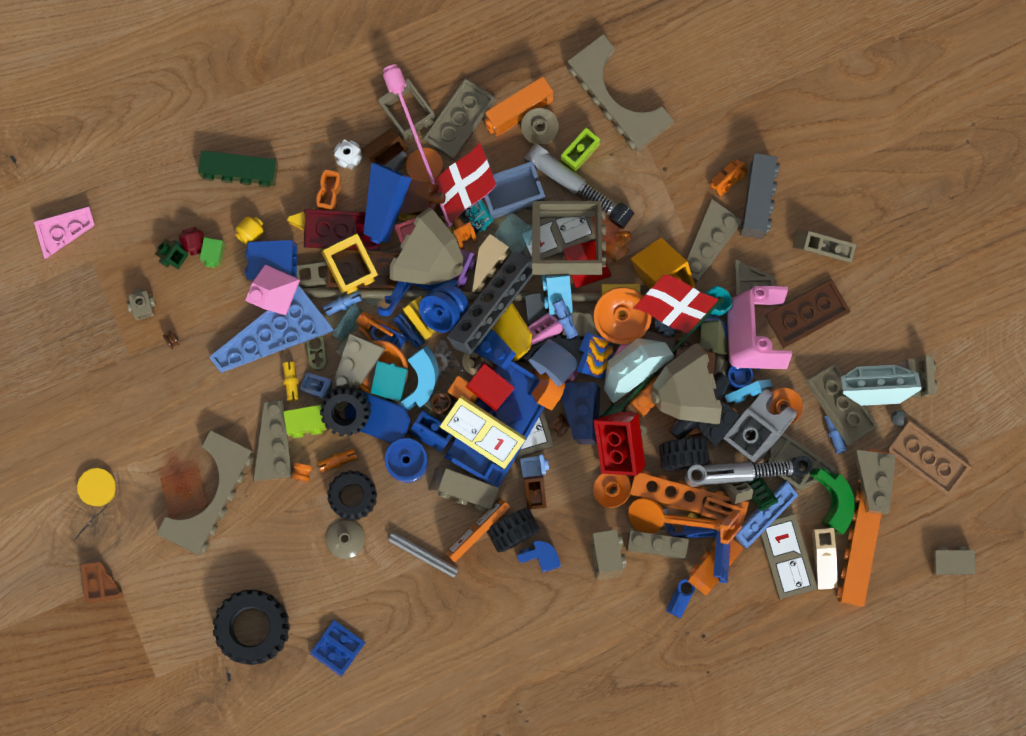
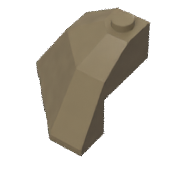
M429 207L416 217L413 223L415 224L414 230L411 235H406L400 246L402 248L400 255L397 258H393L390 264L391 280L432 285L450 281L454 277L459 276L463 271V256L456 238L435 211Z
M699 343L694 344L664 367L653 384L651 401L661 412L679 420L720 424L722 406L720 400H717L713 389H716L713 373L709 374L708 354Z

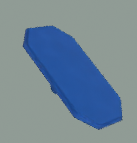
M363 391L362 394H367L369 397L367 401L371 402V414L365 427L360 431L389 443L405 438L411 420L405 407ZM349 403L345 413L346 419L356 417V409L351 403Z

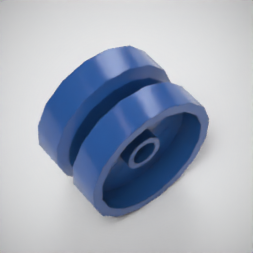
M448 283L439 284L419 304V313L422 320L429 328L440 333L449 332L469 309L467 298L463 292L456 286Z
M403 438L393 442L388 447L385 454V466L390 475L397 481L412 483L421 479L426 473L428 456L419 442L410 438ZM403 458H410L409 463H403Z

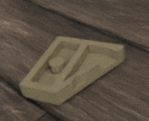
M735 260L736 295L755 286H775L774 276L763 273L755 267L747 266L739 260Z

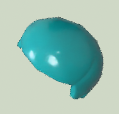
M713 286L704 293L714 298L721 296L724 299L723 303L720 302L710 313L711 315L721 316L732 307V297L724 288Z

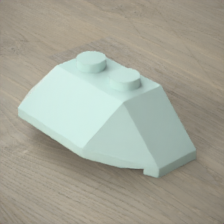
M637 338L607 362L604 390L610 400L615 403L675 356L665 342Z
M898 365L861 366L841 376L843 394L861 406L900 404L921 390L918 372H912Z

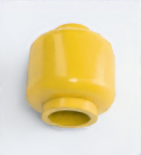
M246 216L236 226L235 230L237 233L235 235L245 245L248 242H256L263 235V223L257 217Z

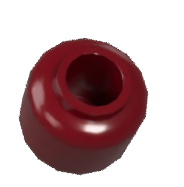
M197 227L182 230V234L179 235L182 249L187 253L190 252L191 256L200 254L204 240L203 231L197 229Z

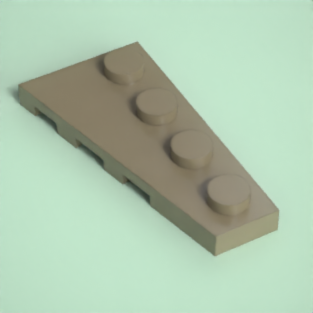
M713 199L710 202L687 258L693 280L696 282L701 279L743 222Z

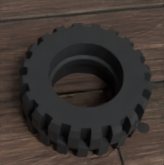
M246 589L231 594L230 598L222 602V606L216 611V618L213 619V636L216 637L215 642L217 646L220 647L221 652L225 656L241 664H263L275 658L279 651L283 650L285 642L288 641L290 624L288 623L289 617L284 610V606L274 596L260 590ZM247 609L262 611L267 616L270 624L266 639L254 646H247L238 641L233 630L236 617Z

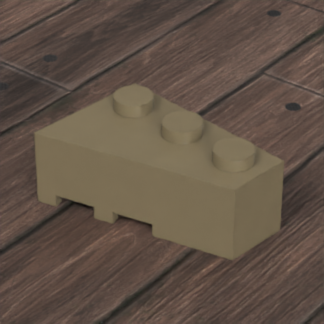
M855 450L853 454L857 464L866 513L889 514L895 454Z
M436 468L428 490L438 493V496L449 499V497L456 499V503L465 506L467 503L474 505L473 509L484 512L485 510L492 509L499 488L446 468Z

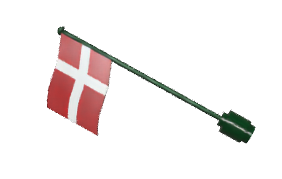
M663 274L632 309L645 312L665 325L687 333L671 350L674 354L719 303H723L724 299L721 296L714 298L701 293L680 279ZM656 372L645 379L621 406L619 404L616 406L611 404L600 418L619 412H626L624 407Z

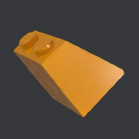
M662 238L651 243L631 258L634 271L649 289L663 274L680 279L689 286L695 287L688 261Z

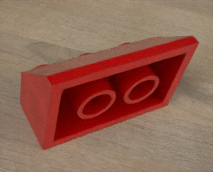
M619 412L595 419L594 427L601 474L637 476L646 466L639 414Z

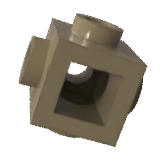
M140 289L133 291L132 295H128L127 307L129 312L133 313V317L136 320L155 316L153 308L156 306L155 298L148 291Z

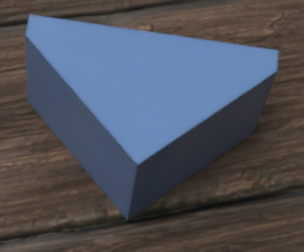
M306 372L299 390L324 400L333 382L328 378Z

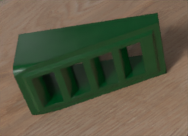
M760 476L759 478H753V481H746L753 489L752 500L761 512L778 502L775 495Z

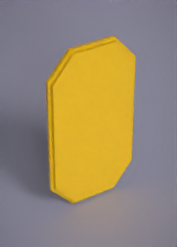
M512 302L492 329L516 354L512 360L518 361L531 349L532 333Z

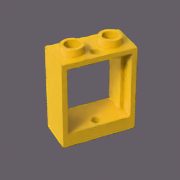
M358 234L321 252L341 293L346 291L347 294L358 290V285L364 283L366 286L374 282V277L378 275ZM356 244L370 274L345 285L331 256Z

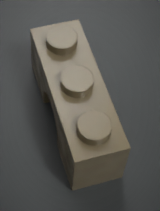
M630 530L627 552L655 554L685 560L689 539Z

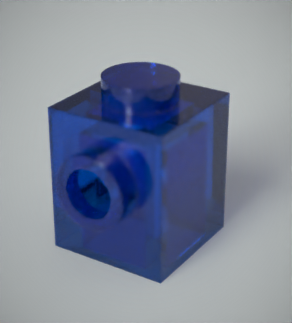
M505 400L496 412L492 413L495 418L506 425L523 420L517 400L512 402Z

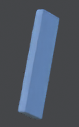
M783 481L774 490L773 494L778 500L776 504L762 512L757 508L741 524L742 528L735 537L744 548H748L798 496L788 481Z

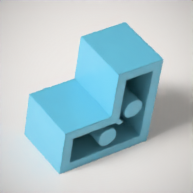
M542 275L543 291L547 290L548 297H544L545 309H549L550 315L557 314L552 303L563 299L568 312L573 313L570 276Z

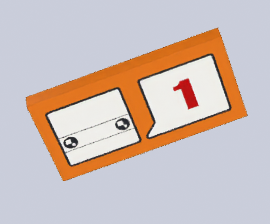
M498 498L493 503L492 509L486 510L444 553L452 561L456 562L510 509V506Z

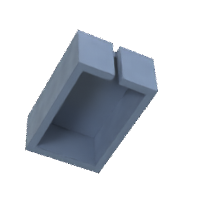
M533 161L493 174L497 185L484 197L487 209L493 219L532 206V201H545V194L540 180L538 181Z

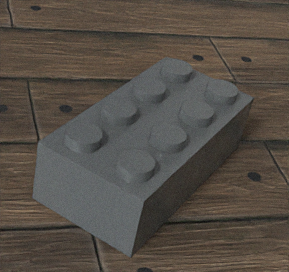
M754 153L750 165L740 236L763 239L765 234L769 233L772 223L769 215L771 216L774 208V200H771V197H774L777 181H774V179L777 177L780 163H776V156Z

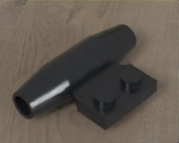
M718 372L713 376L716 384V389L713 390L717 400H720L731 381L723 373ZM721 403L720 424L679 420L676 418L669 432L677 439H683L698 426L700 433L714 446H717L741 416L728 404Z

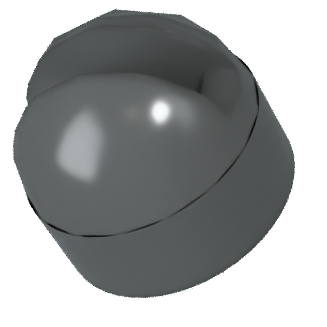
M898 410L893 412L891 415L892 423L904 426L905 411Z

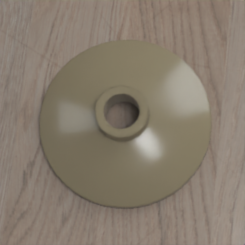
M545 108L530 110L525 114L521 122L522 134L532 144L545 145L550 143L557 136L559 130L557 117L553 112ZM541 125L544 129L542 131H538L536 129L537 126Z
M338 521L327 532V547L338 558L349 559L355 557L364 547V532L353 521ZM347 535L348 541L342 542V536Z

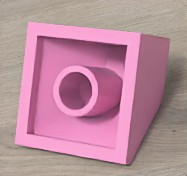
M265 265L252 282L245 301L260 308L287 315L300 279Z

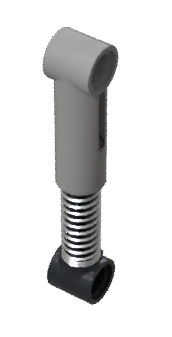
M535 143L523 158L526 163L533 161L536 170H540L573 194L582 195V198L585 197L587 201H601L602 210H605V213L609 215L608 219L617 227L624 229L635 214L625 204L612 203V200L606 199V196L601 195L600 192L598 193V190L595 191V188L592 189V186L586 185V179L555 159L540 145Z
M799 456L790 461L764 462V464L757 463V465L756 463L752 464V462L704 466L693 465L687 470L685 481L691 487L709 484L753 481L755 477L759 478L760 476L762 478L763 476L765 478L766 476L769 477V475L771 477L773 475L774 477L776 475L779 477V475L783 476L784 474L786 476L787 474L788 476L792 475L802 478L811 472L813 463L809 457ZM797 463H803L805 471H800ZM691 472H698L700 480H694ZM724 473V474H718V475H707V474Z

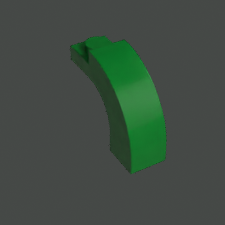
M823 467L821 469L813 468L809 475L828 490L831 498L830 509L821 523L828 528H834L835 534L844 535L854 515L855 503L852 489L841 474H831Z

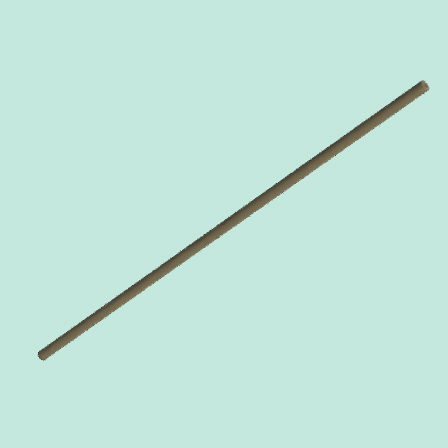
M302 288L308 297L338 298L341 295H347L346 291L341 293L339 288ZM358 289L361 294L354 298L362 296V298L385 299V296H391L394 289ZM408 289L401 299H416L419 296L424 298L431 291ZM461 290L467 300H476L482 293V291L480 293L477 291L472 296V291ZM520 291L513 301H526L525 294L540 292ZM544 292V297H548L547 292ZM571 292L572 302H597L602 296V293Z

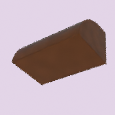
M391 127L361 150L371 164L385 165L402 151L406 152L408 148L397 132Z

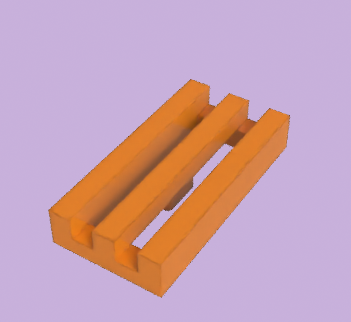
M707 496L701 512L702 516L713 520H725L724 518L707 513V509L726 516L731 513L708 505L711 502L731 510H741V515L736 519V524L740 523L744 512L743 508Z

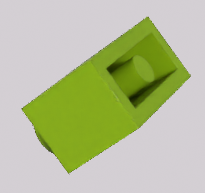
M585 128L563 152L561 161L576 172L600 146V139L589 129Z
M321 405L283 411L287 435L295 439L304 437L306 433L319 435L323 433V430H327L325 427L326 423H322L321 420L323 417L320 415Z

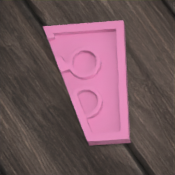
M90 207L34 222L44 259H47L95 226Z

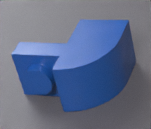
M544 541L533 542L535 550H531V547L520 550V554L517 555L519 564L538 558L542 573L561 567L556 550Z

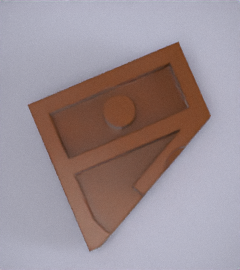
M101 562L81 564L86 603L123 598L122 592Z

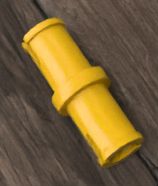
M285 362L282 366L285 378L283 385L286 386L287 401H298L297 384L299 381L296 378L295 362H290L289 367L288 362Z

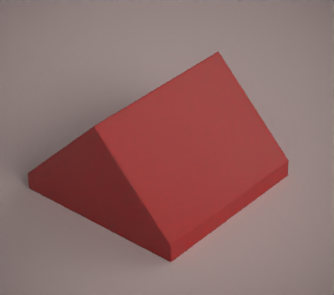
M483 361L466 385V388L496 411L515 389V386L486 361Z

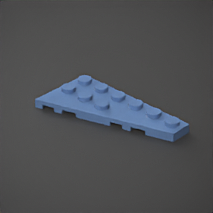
M298 286L287 315L267 310L209 358L218 370L223 373L335 330L303 289Z

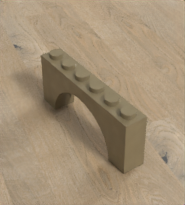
M603 34L568 60L567 70L573 78L576 76L580 81L579 86L582 90L589 92L592 96L590 99L594 105H599L602 108L604 117L615 124L614 129L619 135L623 134L627 139L625 142L631 150L635 149L638 153L672 127L674 120L662 106L651 112L640 113L625 109L613 100L605 87L603 71L607 61L614 55L615 48Z
M211 430L202 448L214 458L219 471V485L213 501L203 512L195 517L185 520H174L165 517L157 532V535L199 556L202 553L205 554L210 545L208 541L211 535L214 536L219 528L217 525L220 518L223 519L228 510L226 508L228 502L233 501L237 493L235 491L237 485L241 484L246 474H244L246 467H250L254 460V452Z

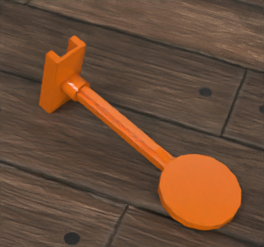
M423 148L434 180H436L443 171L442 158L437 151L431 148ZM417 149L409 155L406 161L407 174L412 180L432 184L420 151ZM457 217L453 221L455 225L453 233L459 248L463 250L464 242L472 239L476 243L477 238L471 223L465 224Z
M644 497L633 501L628 510V517L632 526L639 532L654 534L661 530L664 523L711 528L720 531L721 543L729 544L742 528L741 524H736V519L741 515V510L735 509L725 520L665 514L660 504L655 500Z

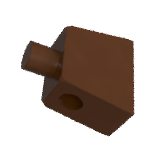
M411 180L400 214L407 216L420 215L429 207L436 212L437 204H444L446 195L444 192H438V186L435 184Z

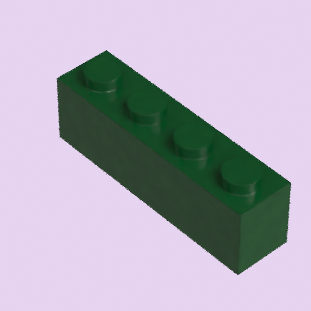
M201 150L198 173L200 177H203L202 179L207 181H214V179H221L225 183L239 181L243 185L256 183L260 187L269 188L270 185L275 186L278 162L276 159Z

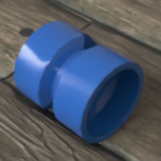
M731 366L727 373V378L731 381L728 386L736 391L749 385L753 379L752 369Z

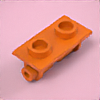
M738 159L732 160L723 169L727 175H723L720 172L711 180L709 185L713 190L716 189L719 197L727 193L738 180L745 176L747 169L743 161L740 162Z

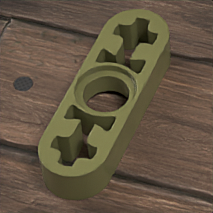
M323 335L316 337L321 340V345L318 348L310 346L311 340L306 341L309 364L316 371H321L327 366ZM322 350V353H319V358L323 362L317 367L316 364H313V361H316L315 353L311 355V352Z

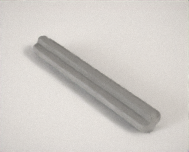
M392 532L389 536V542L449 576H456L458 568L395 532Z

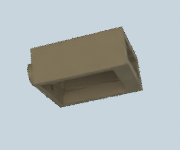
M406 79L407 86L401 92L403 97L410 92L427 114L426 117L414 125L418 135L420 129L423 127L428 128L434 123L435 114L411 81ZM388 92L378 99L379 106L404 140L414 138L411 127L405 131L388 107L400 98L398 94Z

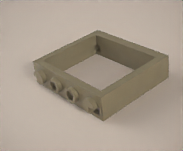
M532 201V275H602V267H606V255H602V251H606V240H602V236L606 235V225L602 224V220H605V210L601 208V201ZM540 217H595L596 260H540Z

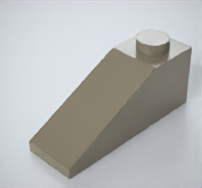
M797 229L792 248L852 263L857 244Z

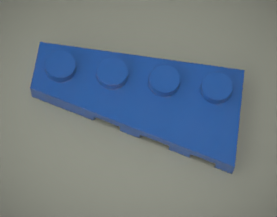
M493 329L489 331L474 351L475 354L504 370L516 355Z

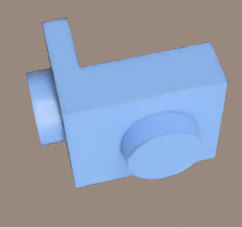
M543 454L520 459L523 479L524 477L546 475V470H549L548 459H544Z

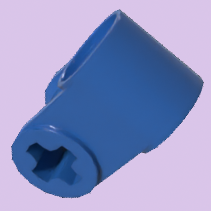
M382 324L379 325L392 332L393 336L385 333L383 338H377L375 332L379 329L374 326L371 330L373 340L388 341L394 345L396 344L400 350L404 343L409 340L399 332L393 331Z

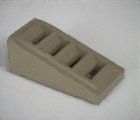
M746 481L721 483L734 504L752 499L753 489Z

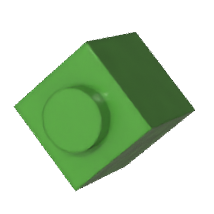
M204 237L200 261L204 263L205 267L215 268L216 266H221L225 248L223 240Z

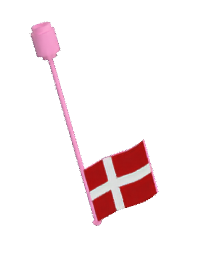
M397 64L390 65L383 69L385 83L388 91L398 94L431 183L438 186V192H444L446 195L445 203L440 204L447 223L446 227L451 228L453 226L452 222L465 209L484 198L497 184L481 142L469 154L449 166L434 180L401 93L404 91V87L407 86L402 71L398 68Z

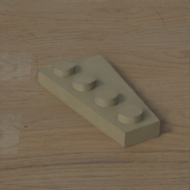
M351 333L330 391L339 385L343 387L344 384H349V387H352V385L357 386L356 389L358 390L366 380L371 369L376 365L379 357L386 350V347ZM338 402L335 405V409L343 412L349 405V402Z
M283 400L264 403L254 482L287 478L292 475Z

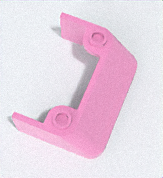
M755 286L732 297V307L727 311L729 362L732 366L737 368L763 369L788 368L792 351L772 350L770 339L764 336H756L754 305H783L788 287Z

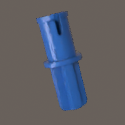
M399 314L394 318V322L402 330L403 335L414 345L415 349H418L426 342L415 330L416 327L412 326L403 314Z

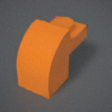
M535 370V374L540 382L531 394L536 403L553 410L563 394L565 382L558 387L546 372L540 375Z

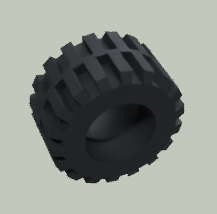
M344 384L343 387L341 385L336 386L335 389H332L326 395L321 404L320 415L323 416L321 420L322 423H326V429H332L331 433L335 434L338 432L339 436L342 437L344 434H347L348 437L353 433H359L365 427L371 414V402L367 401L369 397L367 394H362L363 390L361 388L358 391L356 389L357 386L352 385V387H349V384ZM341 401L351 403L356 409V417L353 419L341 418L336 412L335 405Z
M705 438L676 439L659 445L661 468L663 470H687L693 465L704 466L710 463L708 444Z
M348 470V472H341L339 476L333 478V482H330L329 490H327V500L331 509L341 518L351 521L355 519L360 520V518H365L369 512L373 511V507L377 502V492L375 485L367 475L360 471ZM351 484L360 486L364 493L361 503L354 507L345 505L341 500L343 489Z
M523 508L499 520L486 532L496 551L505 552L537 534L540 527L530 509Z

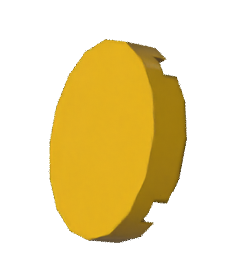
M90 469L79 478L77 484L78 495L87 505L94 507L104 506L115 496L116 481L113 475L104 469Z

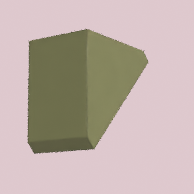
M703 321L701 324L700 346L703 349H710L711 353H716L715 355L724 356L729 355L721 321Z

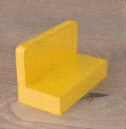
M419 296L403 307L402 310L416 327L421 337L427 340L436 331L429 328L421 318L419 304L423 298Z

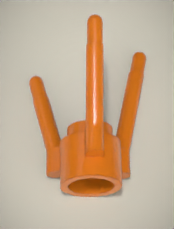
M365 311L356 320V324L360 326L358 330L370 341L374 340L366 330L370 331L374 326L389 336H393L392 332L379 324L385 325L397 332L401 331Z

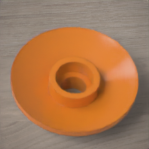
M778 388L772 391L774 399L769 406V413L773 415L780 414L782 412L780 410L781 406L786 405L797 411V415L791 424L795 423L803 411L801 397L797 392L789 388Z
M601 474L593 486L595 499L604 507H618L625 503L630 496L631 483L626 475ZM612 489H617L616 493L611 494Z

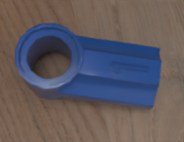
M683 579L678 583L666 608V612L678 618L682 617L692 594L695 592V587L688 582L689 579ZM683 583H688L691 586L690 593L685 594L681 591Z

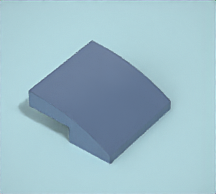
M549 339L528 360L540 375L546 372L558 387L579 366V362L571 353Z

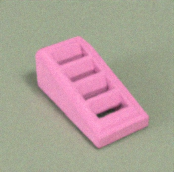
M547 313L528 326L534 336L532 337L531 345L563 331L558 319L554 315H550V313Z

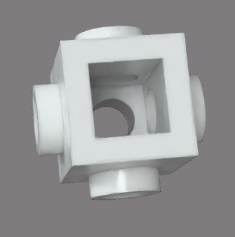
M344 139L342 143L339 142L334 149L336 163L343 168L348 167L352 170L362 159L360 146L352 140L348 142Z

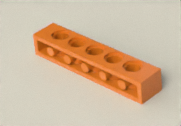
M645 470L634 476L630 496L647 497L661 505L701 515L704 506L703 499L708 496L743 508L744 512L739 524L744 522L749 502L743 501L734 504L731 498L726 496L725 492L715 490V493L707 491L708 488L704 486L694 488L688 486L682 480H677V483L669 481L670 477L663 475L654 477L651 476V472ZM654 482L657 485V490L654 492L648 491L646 484ZM668 487L674 488L676 495L668 497L665 494V489ZM691 492L694 495V501H685L684 494ZM713 503V507L722 509V506ZM709 509L706 510L707 513L716 515L724 519L727 518L726 515L717 513Z

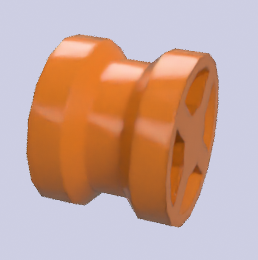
M294 463L293 467L295 470L291 478L310 482L309 473L313 467Z

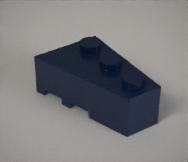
M595 382L565 383L561 398L573 440L579 445L597 444L594 420L599 418L600 387Z

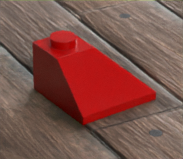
M596 241L579 243L563 249L564 259L596 260ZM607 262L606 267H602V275H571L575 289L611 277Z

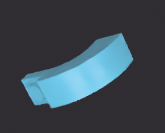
M427 345L408 359L418 375V386L415 391L398 402V405L405 407L407 411L413 408L416 403L419 407L423 406L432 396L438 384L439 368L437 360Z

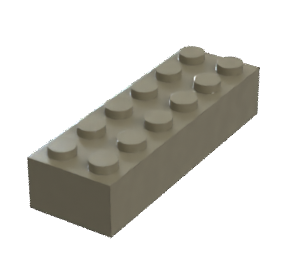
M617 529L593 533L590 544L596 581L620 577L627 566L625 554H621L620 551L623 546L622 534H618Z

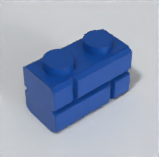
M423 410L409 431L411 435L434 447L441 453L452 437V434L440 427L442 423L440 420Z

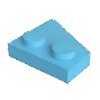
M770 379L759 380L725 395L727 403L734 402L736 405L746 401V397L757 396L763 390L773 387Z

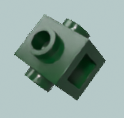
M167 239L158 246L155 253L160 258L159 262L167 268L172 266L176 269L181 267L189 255L182 249V244L176 240L171 242Z

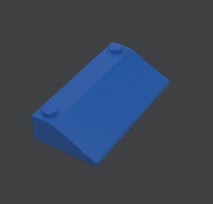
M511 361L505 370L499 366H496L495 369L511 381L515 389L496 411L479 397L475 405L527 439L545 408L536 403L531 394L540 381L537 376ZM456 437L444 458L490 485L499 488L522 446L505 469Z

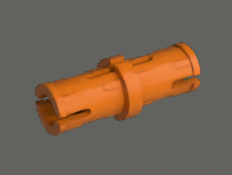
M354 448L339 454L334 453L332 457L317 461L318 466L327 464L319 468L321 473L334 467L340 468L342 464L357 460L356 454L348 457V455L355 453Z

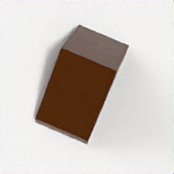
M543 475L524 477L527 508H547Z

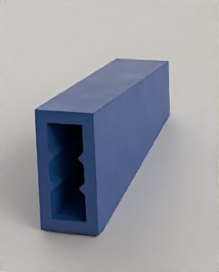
M372 163L363 234L369 236L370 241L380 244L381 241L389 242L412 178L377 163Z

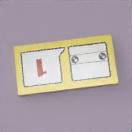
M462 395L440 425L442 429L504 469L526 440V437Z

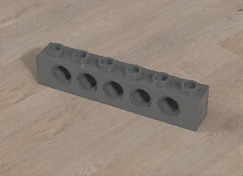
M516 251L510 255L447 336L455 349L472 355L533 276L531 257Z

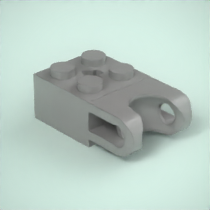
M769 389L762 391L723 438L747 459L756 463V465L763 459L797 415V411L791 407L785 408L780 414L773 415L769 413V406L774 399L773 393ZM751 434H752L753 436H754V434H755V439H754V440H751V439L749 438V436H750Z

